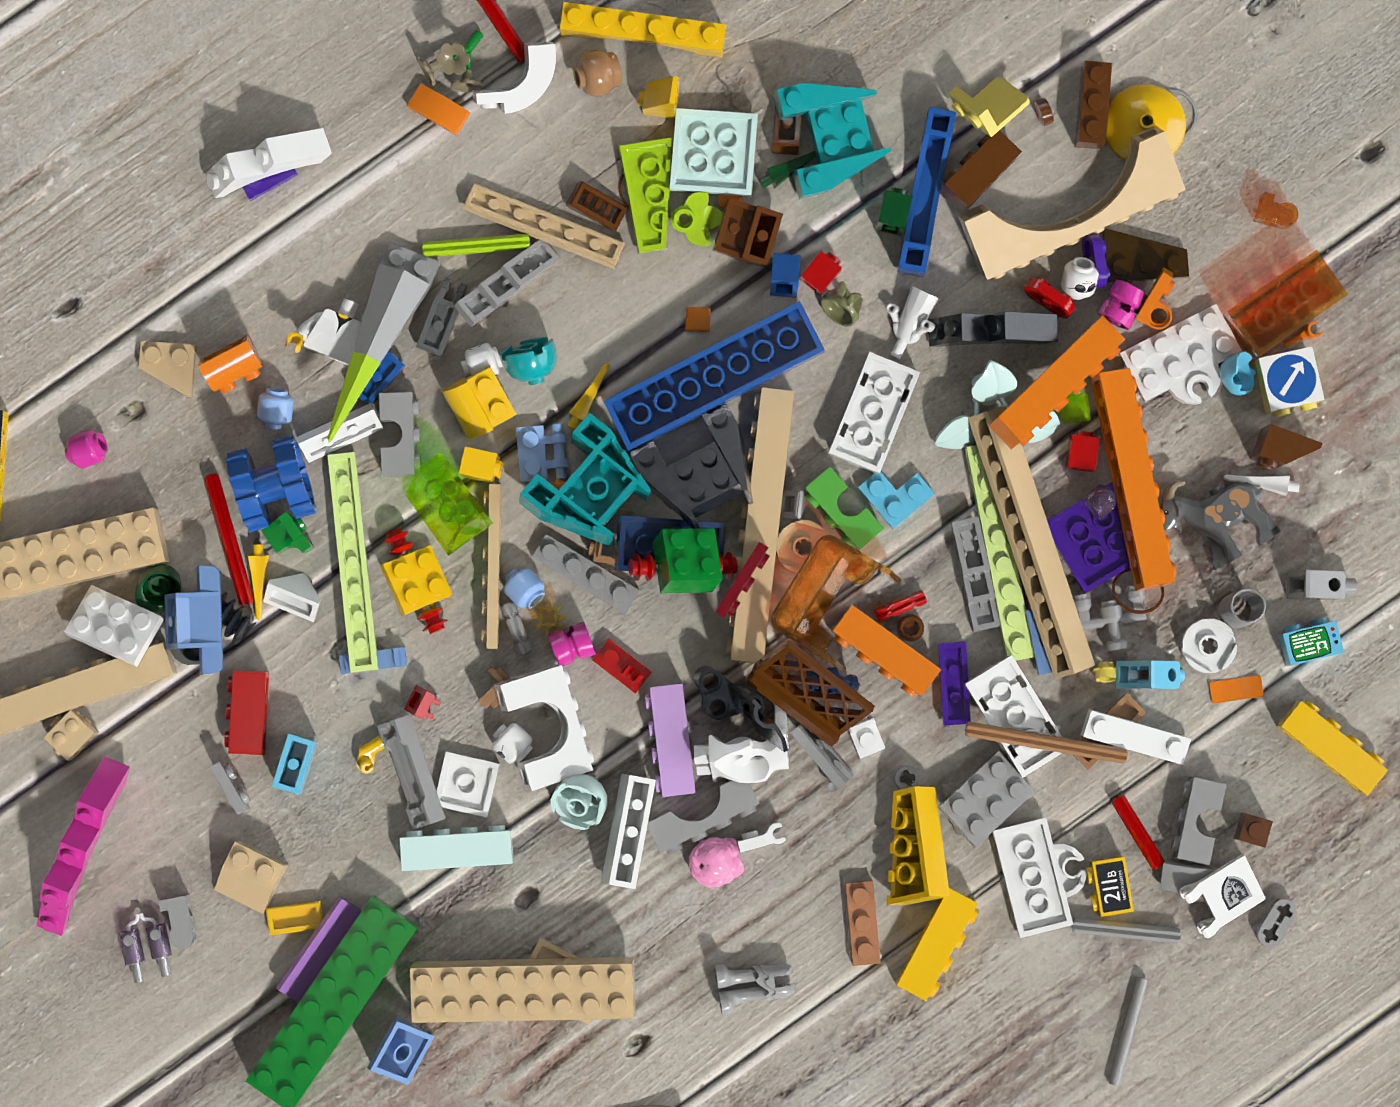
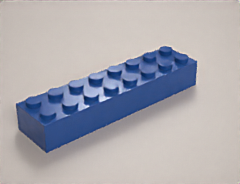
M798 301L603 402L628 451H633L702 416V414L725 402L727 403L825 353L826 350L802 303Z

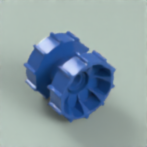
M293 434L273 440L274 444L272 447L276 463L256 469L247 448L227 453L225 460L229 480L243 523L248 528L249 533L269 527L270 518L266 503L287 498L295 519L316 513L313 489L299 445Z

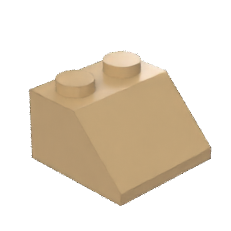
M240 840L235 841L222 866L214 890L264 914L288 864Z

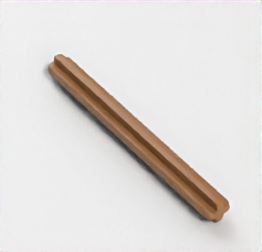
M970 721L967 722L965 727V735L973 738L1117 763H1125L1128 756V751L1125 748Z

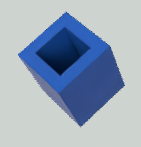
M773 253L770 296L797 298L800 255Z

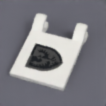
M1244 854L1239 855L1199 881L1185 885L1179 890L1181 897L1188 903L1195 902L1201 894L1203 895L1213 915L1212 918L1202 920L1197 924L1199 933L1203 934L1205 938L1212 937L1220 927L1266 899Z

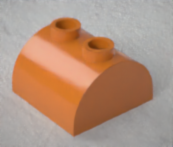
M246 335L200 359L198 367L213 392L220 390L224 394L236 388L237 386L234 382L244 377L247 382L261 375L259 369L263 367V364L249 335Z

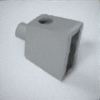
M1298 570L1288 572L1287 599L1338 600L1344 599L1345 594L1354 595L1357 591L1356 579L1346 578L1345 571Z

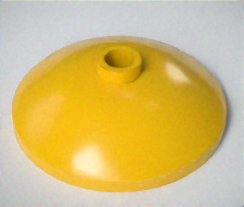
M1139 84L1128 87L1121 91L1109 105L1106 140L1114 153L1126 161L1131 137L1149 128L1158 126L1165 131L1170 148L1174 154L1181 145L1186 131V119L1183 108L1176 97L1162 87L1152 84ZM1149 117L1152 124L1146 126L1143 124L1142 119Z

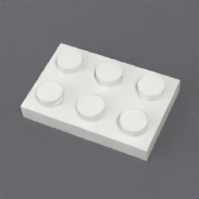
M91 585L64 632L67 636L137 667L164 619L158 614Z

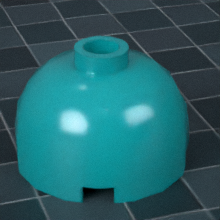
M548 337L524 340L520 342L521 346L513 350L511 345L501 351V359L507 373L515 380L521 382L528 381L529 385L544 382V376L552 372L557 359L554 341L552 338L548 340Z

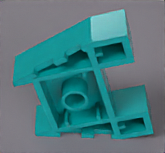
M801 83L777 89L773 93L779 120L806 114L818 165L797 169L792 173L799 199L830 191L891 152L890 147L876 151L873 149L862 100L873 98L877 94L875 89Z
M589 413L573 431L571 443L588 457L560 490L537 473L520 493L519 504L544 522L610 546L614 534L604 526L633 492L647 502L651 489L630 461L626 451L622 449L616 440L612 430Z

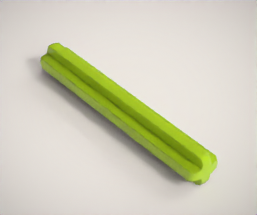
M528 234L427 241L422 244V252L426 257L525 250L530 247V237Z

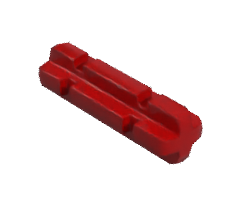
M919 590L912 593V596L906 595L887 603V606L882 605L875 608L874 614L876 619L882 622L889 619L891 615L894 617L914 609L913 606L919 607L926 604L927 599L924 592Z

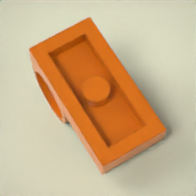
M1163 267L1140 310L1137 311L1136 320L1154 329H1164L1171 323L1172 308L1161 297L1162 295L1167 297L1175 284L1172 281L1173 272ZM1161 308L1166 311L1167 316L1162 320H1156L1152 317L1151 313L1153 310Z

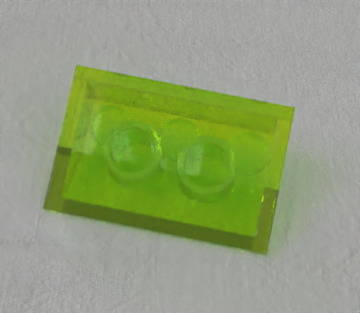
M442 452L418 468L405 495L448 556L493 524Z

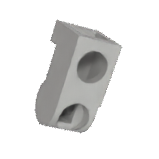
M189 894L158 901L160 912L168 910L171 924L170 942L178 948L191 945L196 939V928Z

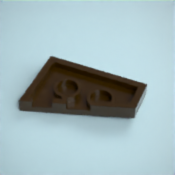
M1106 228L1103 230V240L1106 243V266L1110 270V280L1107 283H1114L1115 280L1124 282L1156 280L1163 267L1173 272L1172 279L1189 277L1187 249Z

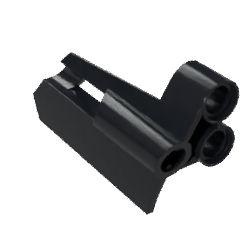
M702 666L697 669L694 674V682L700 688L703 712L716 720H722L743 713L752 720L757 733L783 752L788 751L785 737L776 723L763 715L765 705L758 693L744 684L732 683L710 666ZM712 673L714 675L713 683L709 686H704L703 678L705 675ZM720 699L721 708L716 712H711V703L714 700Z

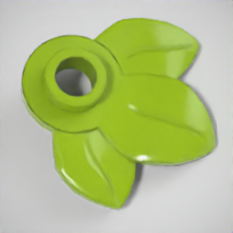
M707 192L691 194L688 196L685 204L676 207L671 214L672 226L677 231L685 233L691 243L699 246L712 245V236L709 230L718 226L723 216L721 210L708 205L709 195ZM681 214H687L690 217L687 223L679 221Z

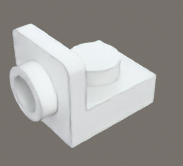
M867 716L848 729L860 759L885 749L875 724V719H868Z

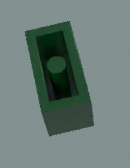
M892 188L891 191H885L875 230L902 236L913 196L907 195L908 191L900 188Z

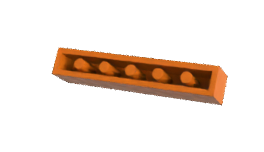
M1101 316L988 426L1011 450L1019 443L1024 446L1035 436L1031 431L1036 426L1042 429L1052 419L1049 414L1054 409L1059 412L1069 402L1067 396L1071 392L1076 395L1087 385L1084 379L1088 375L1091 378L1095 377L1104 368L1101 363L1105 359L1110 362L1121 351L1118 346L1125 338L1104 316Z

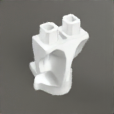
M775 705L774 722L785 737L788 751L783 752L768 740L757 742L748 737H738L724 744L718 737L709 735V744L694 745V761L697 775H712L713 782L727 778L739 783H758L766 781L773 771L789 769L787 713Z

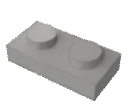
M223 761L212 765L210 768L236 814L239 815L249 810L248 803L251 801L250 797L243 787L238 788L234 781L237 775L229 763L225 765Z

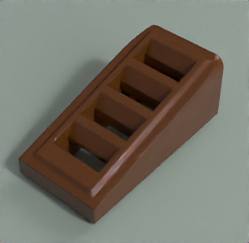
M583 181L576 184L565 205L614 232L618 229L628 210L627 206ZM585 192L587 195L582 205L577 202L582 193ZM592 198H597L592 210L587 209ZM604 202L607 205L602 215L599 216L597 213ZM614 207L617 210L610 222L606 219L611 209Z

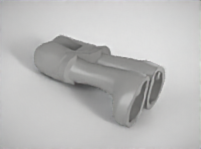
M714 964L718 989L755 981L760 985L751 988L718 991L722 1016L732 1014L734 1007L743 1002L761 999L777 1000L795 992V984L775 986L774 981L776 976L792 974V966L788 964L751 965L753 969L730 970L725 964Z

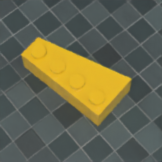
M914 786L893 791L891 827L894 829V839L892 843L890 842V853L893 854L892 870H888V882H891V895H887L886 905H910L949 897L935 787Z

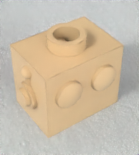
M70 710L65 716L60 714L50 724L52 729L46 734L44 739L54 748L53 751L58 756L61 755L69 761L73 760L99 732L92 726V721L88 717H83L79 711Z

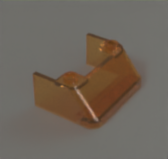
M825 535L818 539L771 615V624L779 633L844 673L846 667L825 654L831 639L829 633L818 625L846 579L855 584L862 585L869 582L876 571L897 584L900 583L901 579L891 569L835 536Z

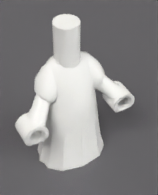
M911 286L901 318L898 314L900 312L899 306L893 303L887 305L886 310L893 320V331L897 338L890 355L900 359L907 344L917 342L922 334L934 330V323L927 319L940 299Z

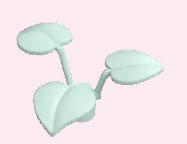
M989 360L984 371L976 375L971 381L974 416L979 414L980 403L990 406L998 400L1002 406L1008 405L1003 398L1011 395L1017 387V380L1013 373L995 361ZM1054 411L1049 414L1052 419L1042 429L1036 426L1031 431L1035 436L1028 443L1046 439L1058 429L1061 422ZM961 415L948 422L936 436L934 444L948 449H962L974 444L976 441L968 420L969 416Z

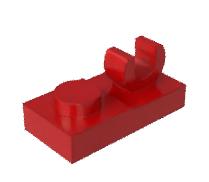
M610 639L607 640L592 660L635 694L652 673Z

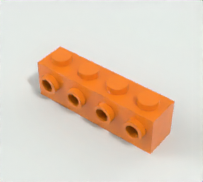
M853 605L848 608L832 630V633L836 635L833 640L846 649L849 645L856 649L858 653L855 656L868 665L871 661L880 667L878 672L890 681L896 678L902 683L900 688L912 697L916 694L923 696L941 671L939 667Z

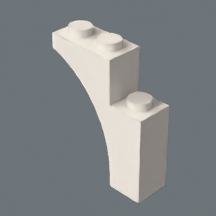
M323 128L266 138L255 149L225 154L206 172V181L209 189L213 192L214 198L224 197L245 185L265 177L303 166L322 163L332 152Z

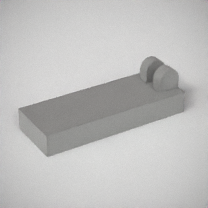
M799 724L791 732L794 738L831 780L827 785L829 791L836 792L854 776L835 751L802 724Z

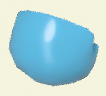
M1246 351L1228 356L1220 367V377L1224 386L1230 393L1238 396L1252 392L1255 386L1254 375L1257 371L1249 366V361L1253 359V356Z

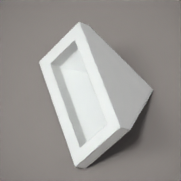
M305 573L269 580L263 600L267 604L312 622L316 619L321 601Z

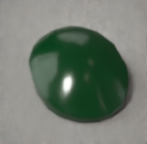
M156 564L149 567L141 574L135 587L137 605L155 614L165 612L164 595L181 593V579L177 570L169 565Z

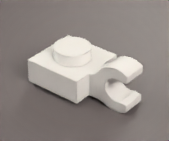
M771 824L765 834L758 835L757 830L741 834L742 840L737 841L740 852L773 843L781 844L785 842V837L775 838L773 836V830L782 827V824Z

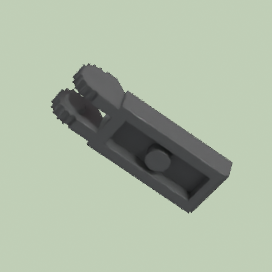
M445 277L438 296L434 298L416 346L421 350L443 357L459 315V311L454 305L464 297L467 285L461 283L457 289L454 302L445 300L447 292L451 287V279Z

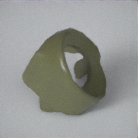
M841 281L837 292L833 294L826 293L823 296L822 310L837 324L845 327L852 326L859 320V312L863 303V299L860 298L862 295L856 292L850 294L845 282Z

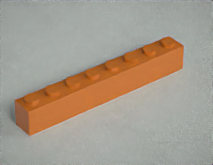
M1130 368L1101 372L1091 378L1135 591L1165 587L1175 582L1176 567L1171 562L1169 554L1171 547L1170 539L1165 535L1164 531L1165 515L1159 507V487L1153 479L1152 471L1154 464L1151 455H1148L1146 446L1148 435L1142 427V407L1137 402L1135 394L1137 389L1136 379L1131 375Z

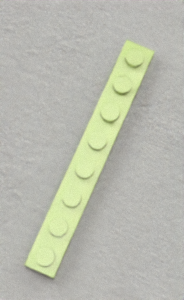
M977 445L966 447L965 452L996 597L995 602L1001 624L1000 631L1005 657L1012 655L1015 661L1032 658L1035 655L1018 567Z
M356 453L331 454L327 456L350 672L379 670Z

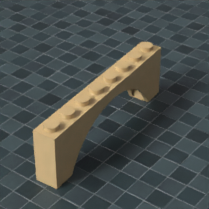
M1154 126L1131 137L1126 163L1111 189L1093 206L1072 218L1052 224H1021L998 216L983 204L959 214L958 218L980 273L987 280H995L1003 277L1006 274L1005 272L1010 269L1027 266L1032 259L1039 256L1047 257L1053 254L1055 249L1063 245L1070 246L1076 244L1085 235L1098 234L1107 225L1122 223L1128 220L1130 215L1138 211H1149L1154 207V204L1160 201L1173 200L1178 197V193L1186 189L1165 131L1158 126Z

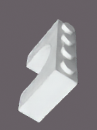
M554 664L493 684L501 711L509 712L533 703L544 702L556 711L560 719L561 734L557 744L543 755L517 763L525 790L534 791L563 781L573 775L593 771L591 765L594 762L593 754L590 748L585 745L583 738L586 736L585 727L581 721H578L576 714L578 704L575 696L570 694L568 687L570 677L562 665Z

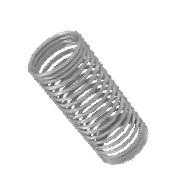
M1250 587L1242 588L1222 599L1218 607L1219 617L1222 622L1231 628H1242L1260 620L1264 615L1266 609L1265 599L1256 589ZM1236 596L1244 598L1250 606L1251 613L1247 621L1240 619L1233 611V601Z

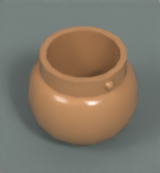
M600 50L586 52L579 58L577 67L573 68V76L577 88H582L586 94L593 97L607 95L615 87H620L622 84L621 67L614 52L605 53Z

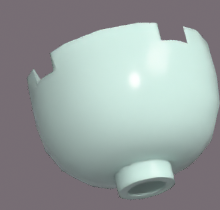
M576 774L561 781L551 797L553 813L556 810L560 815L559 820L574 829L585 830L589 829L590 825L599 824L607 808V794L603 785L596 778L587 774Z

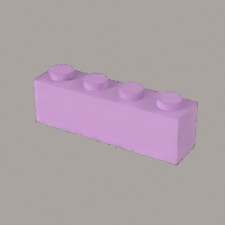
M683 684L650 687V693L645 694L647 710L652 709L653 720L648 721L650 737H656L657 748H651L653 765L659 764L660 775H655L656 791H662L663 797L695 793Z

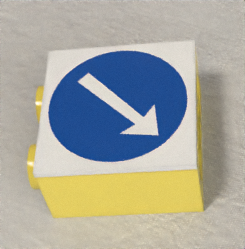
M1313 347L1266 356L1254 361L1266 414L1274 413V417L1291 414L1290 409L1300 407L1301 411H1307L1317 408L1316 403L1325 400Z

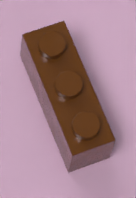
M1084 61L1081 66L1075 147L1102 150L1106 144L1112 63Z
M1000 130L992 137L986 134L977 144L979 149L974 154L969 151L959 162L962 167L957 172L952 169L941 181L944 186L939 193L961 214L966 212L1022 152Z

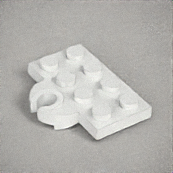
M1215 304L1119 353V357L1125 368H1130L1131 375L1135 377L1137 390L1144 403L1169 390L1174 399L1182 404L1197 405L1201 404L1202 401L1201 397L1193 392V384L1196 382L1204 383L1207 387V396L1209 399L1213 397L1221 381L1219 364L1223 363L1228 356L1242 352L1219 307Z
M1046 817L994 830L992 833L1019 938L1073 925L1067 898L1077 894L1084 886L1087 870L1080 869L1077 874L1068 875L1065 871V865L1069 860H1077L1079 862L1084 860L1082 854L1069 845L1063 843L1053 844Z

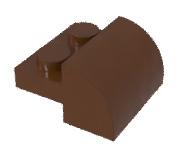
M728 198L712 251L736 258L737 261L747 264L768 266L783 213Z

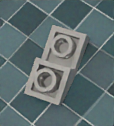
M1166 860L1163 863L1160 889L1179 893L1180 888L1199 881L1218 868L1198 863L1191 866Z

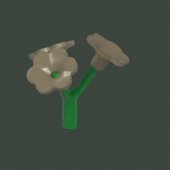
M475 30L464 45L461 43H444L437 58L429 63L420 54L416 56L425 77L432 86L436 85L434 72L442 68L443 72L448 75L453 73L457 75L462 74V80L451 81V89L466 93L473 90H482L483 83L473 81V71H471L472 51L483 38V34L479 30Z

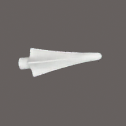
M1224 475L1223 477L1225 481L1236 483L1248 482L1255 487L1285 496L1288 494V491L1299 492L1300 482L1289 480L1290 475Z

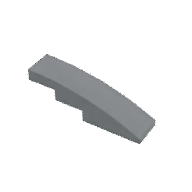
M538 240L504 264L499 271L480 283L475 290L460 299L454 306L472 327L530 284L560 258L548 243Z
M979 517L951 522L973 633L998 628L1001 624Z

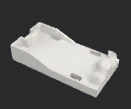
M869 352L828 454L854 466L880 474L920 372ZM865 373L869 376L863 387L860 385V381ZM904 389L909 391L905 402H900ZM843 424H846L849 426L846 430L844 437H842L839 434ZM886 440L889 442L885 453H881L879 451L883 441Z
M1012 655L981 671L980 674L964 683L989 725L1050 735L1044 725L1045 722H1048L1054 732L1051 736L1062 737ZM1020 675L1026 686L1021 687L1015 676ZM981 698H983L989 709L984 710L979 702ZM1000 742L1011 763L1022 778L1062 754L1060 752L1011 744L1017 753V756L1013 757L1007 748L1010 744Z

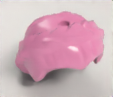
M709 837L701 840L689 855V868L692 876L699 883L712 888L728 884L742 874L744 866L741 858L738 856L739 847L736 839Z

